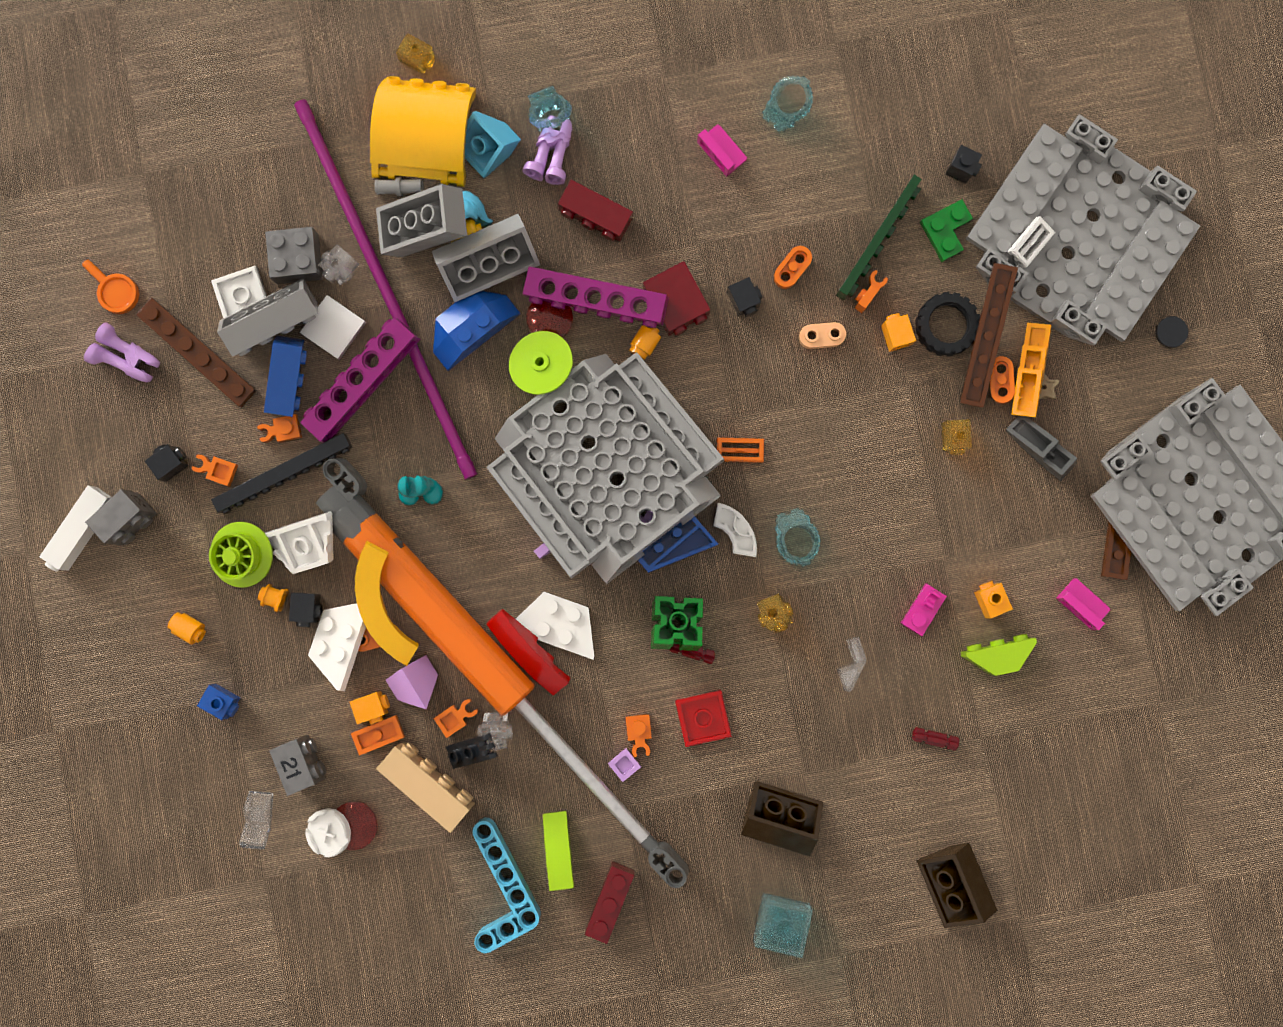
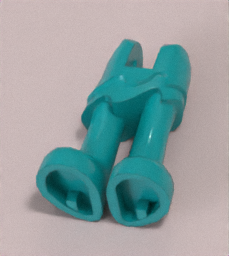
M417 475L416 478L404 476L397 485L400 501L408 506L415 505L420 496H423V499L432 505L438 504L443 497L442 486L434 479L426 476Z

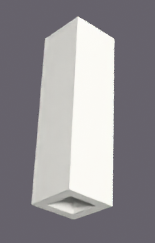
M87 485L39 556L46 561L45 565L56 572L59 570L69 571L94 534L85 521L112 498L110 495L97 487Z

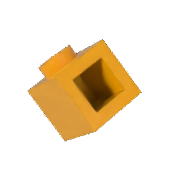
M896 313L886 317V321L881 327L889 352L912 346L916 342L908 314L900 316V313Z
M989 581L979 585L981 590L974 592L985 618H994L1013 609L1002 583L994 584L993 581Z
M382 691L350 701L357 724L369 721L370 725L384 720L382 715L389 713V700L386 694H382Z

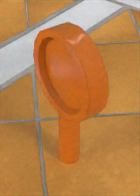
M89 259L83 262L82 266L100 283L97 289V298L103 308L115 314L128 313L134 309L140 294L138 286L132 279L117 273L106 276Z

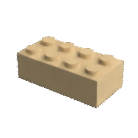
M404 742L398 744L376 770L451 833L474 806L473 796L466 790L462 789L460 791L454 786L455 781L445 773L443 775L436 770L437 766L433 761L428 758L424 760L418 755L419 750L409 742L407 744Z

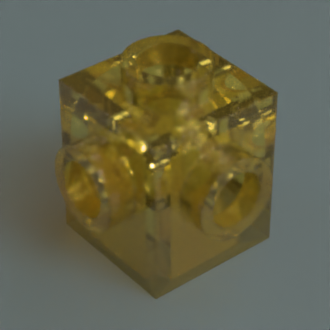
M779 593L757 602L760 610L758 619L763 628L766 627L771 632L779 633L788 629V625L793 623L791 616L794 615L789 602L785 603L783 596Z

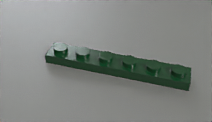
M915 174L913 175L838 291L837 297L844 300L847 295L853 296L859 286L856 283L860 275L865 277L872 266L868 262L872 256L877 258L884 248L881 244L884 237L888 239L891 237L896 229L893 223L897 218L902 220L909 207L905 206L909 199L914 201L921 188L918 187L922 180Z

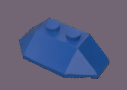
M480 291L461 299L435 319L433 353L449 371L521 313L510 299L503 294Z

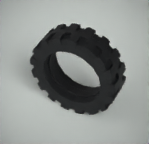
M943 292L940 295L933 296L919 310L915 324H917L916 334L920 337V343L924 344L929 352L933 351L936 353L935 355L950 357L962 353L973 344L980 314H977V307L969 302V298L966 296L963 298L959 293L955 292L953 294ZM941 306H950L963 314L966 319L967 328L960 340L954 343H945L934 337L930 330L929 319L935 309Z

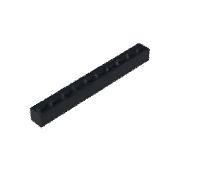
M342 433L211 499L217 513L227 514L232 511V508L241 507L245 504L244 502L255 500L262 493H269L275 486L276 488L281 487L285 481H292L297 478V475L301 473L306 474L311 471V468H318L324 464L323 462L329 459H336L337 455L341 453L342 455L346 454L353 447L347 435Z

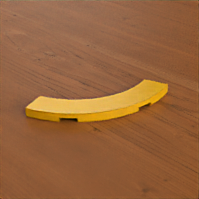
M367 541L360 554L355 575V595L359 613L364 625L377 644L394 659L407 666L419 644L406 636L392 623L387 615L380 592V580L383 564L389 552Z

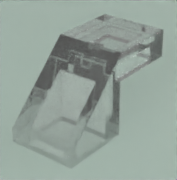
M859 637L847 639L854 662L836 668L846 692L853 690L867 661Z
M249 791L243 808L245 825L239 841L240 848L265 849L271 830L273 793Z

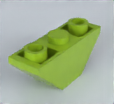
M1027 634L1013 636L1014 641L1005 642L1004 639L990 641L991 646L981 647V644L967 646V651H962L961 657L989 675L998 676L1017 672L1035 647L1037 640L1032 637L1028 638Z

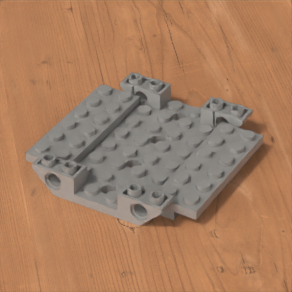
M1078 114L1065 133L1066 137L1046 124L1041 126L966 237V240L984 251L983 257L977 264L976 269L987 284H989L993 263L1018 267L1010 300L1046 324L1052 325V328L1064 336L1094 346L1104 331L1120 342L1125 341L1200 228V225L1179 212L1186 209L1197 192L1195 189L1160 166H1156L1150 171L1114 147L1118 141L1117 138ZM1114 173L1121 175L1123 179L1122 184H1116L1112 180ZM1094 211L1098 216L1097 221H1090L1087 218V212ZM1041 216L1056 233L1028 267L1022 268L1020 266L1021 263L1019 261L1016 262L1013 259L1014 256L1010 255L1008 250L1036 217ZM1045 230L1038 237L1037 241L1024 254V258H1026V256L1031 252L1035 245L1045 235ZM1063 248H1068L1072 251V259H1065L1062 256ZM1037 286H1044L1047 289L1046 297H1040L1037 294Z
M636 352L620 365L614 364L607 354L583 360L571 370L567 380L558 389L547 394L537 395L512 414L495 437V440L505 453L487 466V469L571 579L592 564L600 577L608 584L645 555L643 550L681 522L682 525L687 523L721 496L704 476L724 462V458ZM563 402L567 404L565 412H555V406L558 403ZM587 438L595 440V445L591 449L583 448V442ZM615 474L624 476V481L621 485L616 486L611 483V479ZM651 511L653 519L647 523L640 520L642 512Z
M1213 378L1207 380L1182 395L1110 449L1100 461L1112 478L1093 493L1091 498L1175 611H1181L1201 595L1202 600L1214 616H1218L1254 588L1251 584L1253 581L1283 560V441L1241 385L1234 387L1224 394ZM1159 435L1166 439L1164 448L1157 444V437ZM1187 473H1190L1194 476V483L1192 486L1188 485L1185 482V476ZM1216 511H1219L1223 517L1220 524L1216 523L1213 519ZM1244 549L1249 550L1251 554L1248 562L1242 558Z

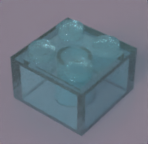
M763 893L752 939L754 946L803 958L813 913L810 903Z

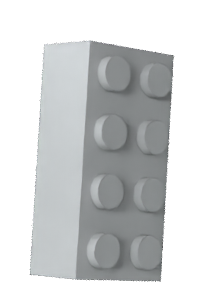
M440 184L376 208L380 252L382 255L402 258L467 236L462 188Z
M519 214L432 251L437 267L454 302L526 272L529 266L537 267L540 265Z
M304 278L219 320L217 333L232 357L237 354L243 356L252 350L251 347L259 343L265 345L272 341L274 335L280 332L282 335L289 333L295 328L294 325L300 322L305 324L315 319V315L318 314L317 301Z

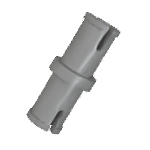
M396 177L395 180H375L376 195L396 194L397 196H403V194H415L424 191L422 179L402 180L401 177Z

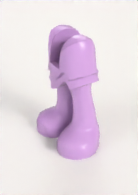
M550 115L545 121L536 146L539 147L534 161H527L524 164L523 173L534 180L542 181L549 151L554 149L550 166L545 174V180L549 184L560 185L564 184L566 180V173L562 170L565 150L569 146L571 139L572 123L570 120L564 119L560 131L554 130L556 116Z
M106 322L101 324L95 335L96 341L125 354V359L93 343L87 348L84 354V361L93 365L102 362L124 371L131 378L142 382H150L153 376L137 367L142 360L145 364L158 368L160 365L159 360L143 350L139 345L137 346L133 342L130 345L120 339L112 325Z

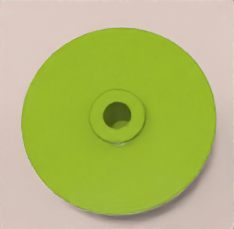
M538 331L525 336L516 344L510 355L509 372L513 382L521 390L535 395L547 394L558 389L567 380L572 370L573 355L571 348L561 336L553 332Z
M234 522L221 528L213 538L209 550V562L213 571L221 580L234 587L244 588L259 583L268 574L273 561V550L268 537L259 527L248 522Z

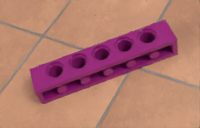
M530 266L528 267L523 295L529 298L528 302L542 305L543 301L550 302L554 308L565 309V306L574 307V311L587 314L588 311L597 312L596 316L610 319L611 315L620 317L619 321L632 324L634 320L643 322V326L656 328L657 325L663 326L669 300L667 294ZM555 284V291L550 295L545 294L546 286ZM573 288L578 289L577 297L568 299L567 294L569 290ZM594 293L601 294V299L597 304L590 303V297ZM616 298H623V306L619 309L613 308V301ZM641 302L646 303V311L641 314L636 313L635 308L637 304Z
M394 317L392 320H387L383 324L379 335L367 342L366 349L362 354L356 355L351 360V366L346 372H341L335 378V384L319 396L320 401L304 413V419L300 423L320 442H326L338 433L421 340L399 319ZM390 339H394V347L390 350H387V341ZM378 356V365L371 367L372 358ZM362 373L363 381L361 384L356 385L355 378L358 374ZM346 391L347 399L341 403L340 394ZM330 408L332 415L326 420L324 413Z

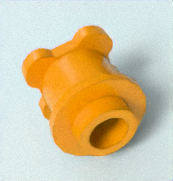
M272 584L262 587L258 594L260 605L263 607L267 605L273 607L275 612H281L289 590L273 588Z

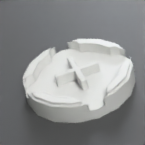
M326 808L315 812L309 817L305 835L309 846L315 853L329 858L341 854L348 847L351 840V829L348 820L341 812L336 809Z

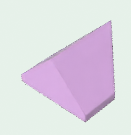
M425 655L401 668L387 678L386 682L398 701L427 710L439 674L428 656Z

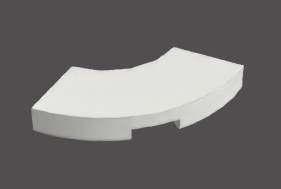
M717 503L713 526L723 530L729 536L732 543V553L756 557V538L747 520L730 506Z

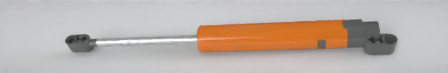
M346 459L327 460L323 465V474L333 486L317 500L316 505L324 513L332 512L333 533L358 560L367 541L389 552L381 572L380 584L501 716H505L513 708H516L649 853V864L670 887H682L686 883L689 874L687 863L667 842H658L525 698L534 689L535 684L364 500L362 495L367 491V482ZM336 463L340 466L339 475L334 472ZM662 853L665 855V857L661 856L660 858L656 856L657 854L661 855ZM679 870L683 876L675 877L671 871Z

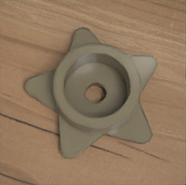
M1044 373L1042 386L1047 388L1041 389L1040 400L1047 398L1056 399L1054 389L1060 383L1059 380L1049 379Z

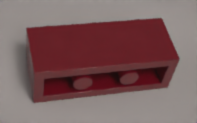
M570 180L558 202L559 211H561L560 214L569 220H573V218L579 220L583 227L591 231L596 229L602 232L601 235L610 241L617 240L620 242L633 219V211L573 180Z
M612 861L588 921L585 936L608 944L634 878V869Z

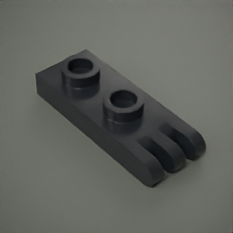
M491 733L446 746L452 768L455 769L498 757L497 752L490 753L489 750L495 747L494 742L487 744L486 741L492 738Z

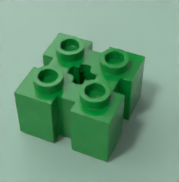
M655 596L652 602V621H657V624L651 630V649L670 650L673 644H679V650L698 651L702 647L703 627H697V623L703 618V599L684 598L681 603H674L675 597ZM674 620H678V624H682V626L676 628L672 623Z

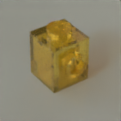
M409 33L406 34L396 51L401 63L421 74H424L426 69H430L435 60L432 46Z
M970 419L946 420L942 423L943 451H950L951 455L965 454V450L972 448Z

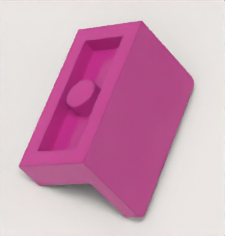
M716 125L709 132L704 129L698 134L697 143L726 177L747 160L746 155L720 125Z
M1077 578L1072 579L1056 597L1061 604L1089 629L1100 630L1105 624L1102 619L1110 611V608Z

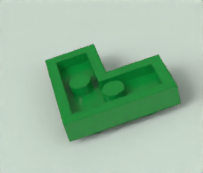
M963 199L920 221L941 262L956 256L964 250L954 230L973 220Z

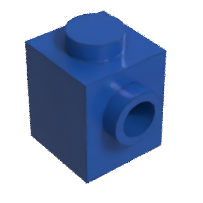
M218 684L208 685L197 707L220 720H224L235 715L239 708L237 703L241 697Z

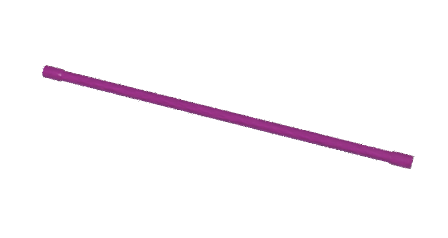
M299 100L294 104V107L308 132L392 319L394 317L399 319L409 328L318 129L307 100ZM416 344L408 354L456 456L457 464L464 479H471L477 476L478 473L463 446L420 349Z

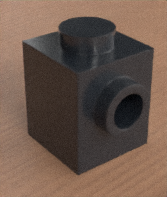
M960 145L945 174L966 184L971 176H977L982 166L979 163L982 154Z
M750 277L727 288V294L738 317L743 314L745 317H748L758 311L757 308L760 307L763 297L758 286H753Z
M168 444L157 447L153 451L154 454L145 460V463L155 477L163 482H167L189 466L185 461L187 456L180 447Z
M291 593L289 621L296 622L298 627H311V623H318V619L321 618L323 612V605L320 604V594Z

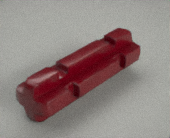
M673 644L669 650L676 654L680 652L682 656L698 661L702 659L704 663L708 664L714 662L716 655L715 651L703 650V647L698 651L679 650V644Z
M915 727L912 732V740L922 743L924 741L925 744L941 748L947 746V749L956 751L959 747L960 741L956 736L950 735L947 737V734L931 730L925 732V729Z

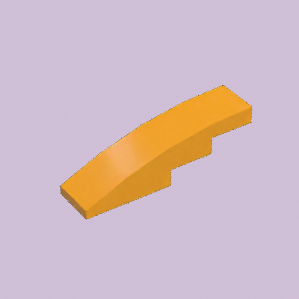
M1027 322L1020 367L1017 373L1012 415L1036 417L1051 335L1052 325Z

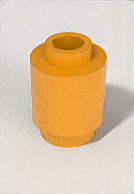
M641 325L630 343L631 348L629 351L632 354L637 352L643 360L647 356L650 357L661 339V336L658 334L660 331L657 328Z
M175 613L167 626L173 635L190 645L196 642L199 643L206 633L204 630L205 625L186 613Z

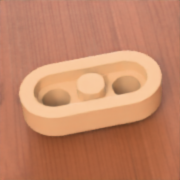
M837 322L806 325L799 334V342L806 349L837 347L846 338L844 326ZM836 330L839 336L836 338L832 337L831 331ZM809 332H812L815 334L816 337L815 339L811 340L808 338L807 334Z

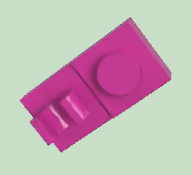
M925 584L901 624L919 636H923L947 596L930 585Z

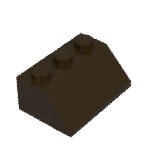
M755 781L744 815L741 835L810 856L819 839L824 802Z
M970 843L949 846L917 860L944 928L985 923L998 911Z

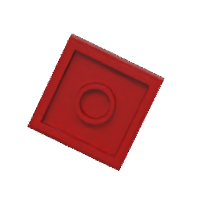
M721 690L675 700L685 747L732 737Z

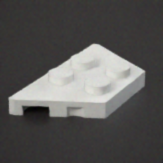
M331 511L265 533L271 546L274 548L273 554L285 564V567L292 574L333 561V518Z
M543 592L516 618L518 622L536 635L538 640L594 659L589 607Z
M357 603L323 610L308 654L336 690L345 691L366 628L359 613Z

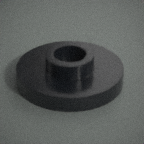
M1170 316L1164 318L1156 327L1157 340L1168 348L1182 345L1188 337V327L1178 317Z

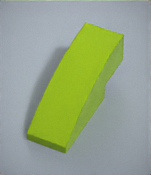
M567 811L543 813L549 891L574 888Z

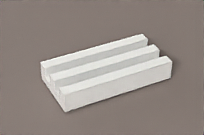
M1041 216L1036 217L1008 250V253L1014 256L1013 259L1016 262L1019 261L1021 263L1020 266L1022 268H1026L1056 232ZM1045 230V231H1046L1045 235H1044V236L1040 239V241L1035 245V247H1034V248L1031 250V252L1026 256V258H1024V257H1023L1024 254H1025V253L1029 250V248L1037 241L1038 237H1039V236L1043 233V231Z

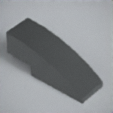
M1018 416L1006 429V432L1033 459L1060 481L1077 464V457L1059 445V440L1027 416Z

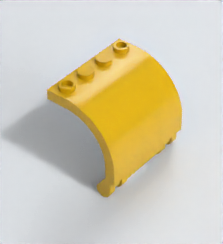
M388 76L384 79L376 91L371 116L370 163L372 178L385 176L388 179L395 180L398 175L441 180V184L449 185V183L457 184L458 187H465L466 129L470 107L476 97V88L469 87L470 85L465 83H457L456 86L447 85L444 81L424 83L422 79L417 78L405 81L397 76ZM381 164H386L387 167H381ZM450 171L457 172V174H450Z

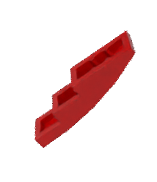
M501 609L487 622L486 625L516 662L551 695L554 696L569 683L570 677L553 664L554 657L537 644L538 637L504 609Z

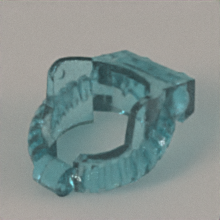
M794 75L792 77H784L783 80L780 79V82L776 83V86L771 91V99L766 103V108L762 114H764L763 118L768 123L772 121L775 124L773 127L779 132L781 130L784 132L787 128L794 127L795 121L798 122L804 116L806 117L812 108L814 96H812L813 91H811L812 88L809 86L811 81L805 76L801 78ZM799 84L804 88L806 94L805 104L799 111L793 114L781 111L778 106V98L785 89V86Z
M554 86L528 95L531 105L529 108V121L533 126L537 127L538 132L541 131V128L552 127L554 129L561 126V122L567 119L570 120L569 116L572 112V106L561 95L557 94ZM547 111H560L558 117L553 119L541 118Z
M799 508L790 510V514L786 515L784 512L777 515L775 519V530L778 534L776 536V547L784 560L786 559L791 564H800L801 567L811 564L810 560L814 559V556L819 552V547L821 546L819 538L821 537L814 524H810V516L805 515L803 509L799 510ZM799 527L805 529L812 537V548L807 556L799 558L787 551L784 539L786 533L792 528Z

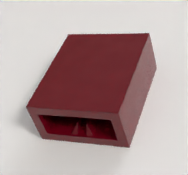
M685 261L643 282L644 290L667 294L669 298L663 323L668 336L672 334L678 336L687 331V326L693 323L699 325L708 319L707 316L710 315V308Z

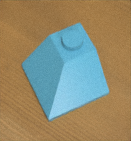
M474 111L467 122L465 159L485 178L512 154L521 139L505 122Z

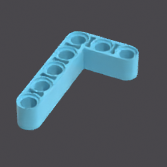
M485 817L475 824L473 836L512 911L479 930L474 944L481 953H489L534 929L541 917L540 908L496 823L491 818ZM482 824L488 825L491 829V834L487 836L482 835L479 832V826ZM492 846H498L502 850L500 857L492 856L490 853ZM501 869H511L513 877L504 878L501 874ZM516 889L521 890L524 893V898L521 900L515 899L512 896V891ZM531 911L535 914L536 919L534 921H527L524 919L523 913ZM502 924H512L514 931L511 933L505 932L502 929ZM488 934L492 937L493 942L485 944L481 941V936Z

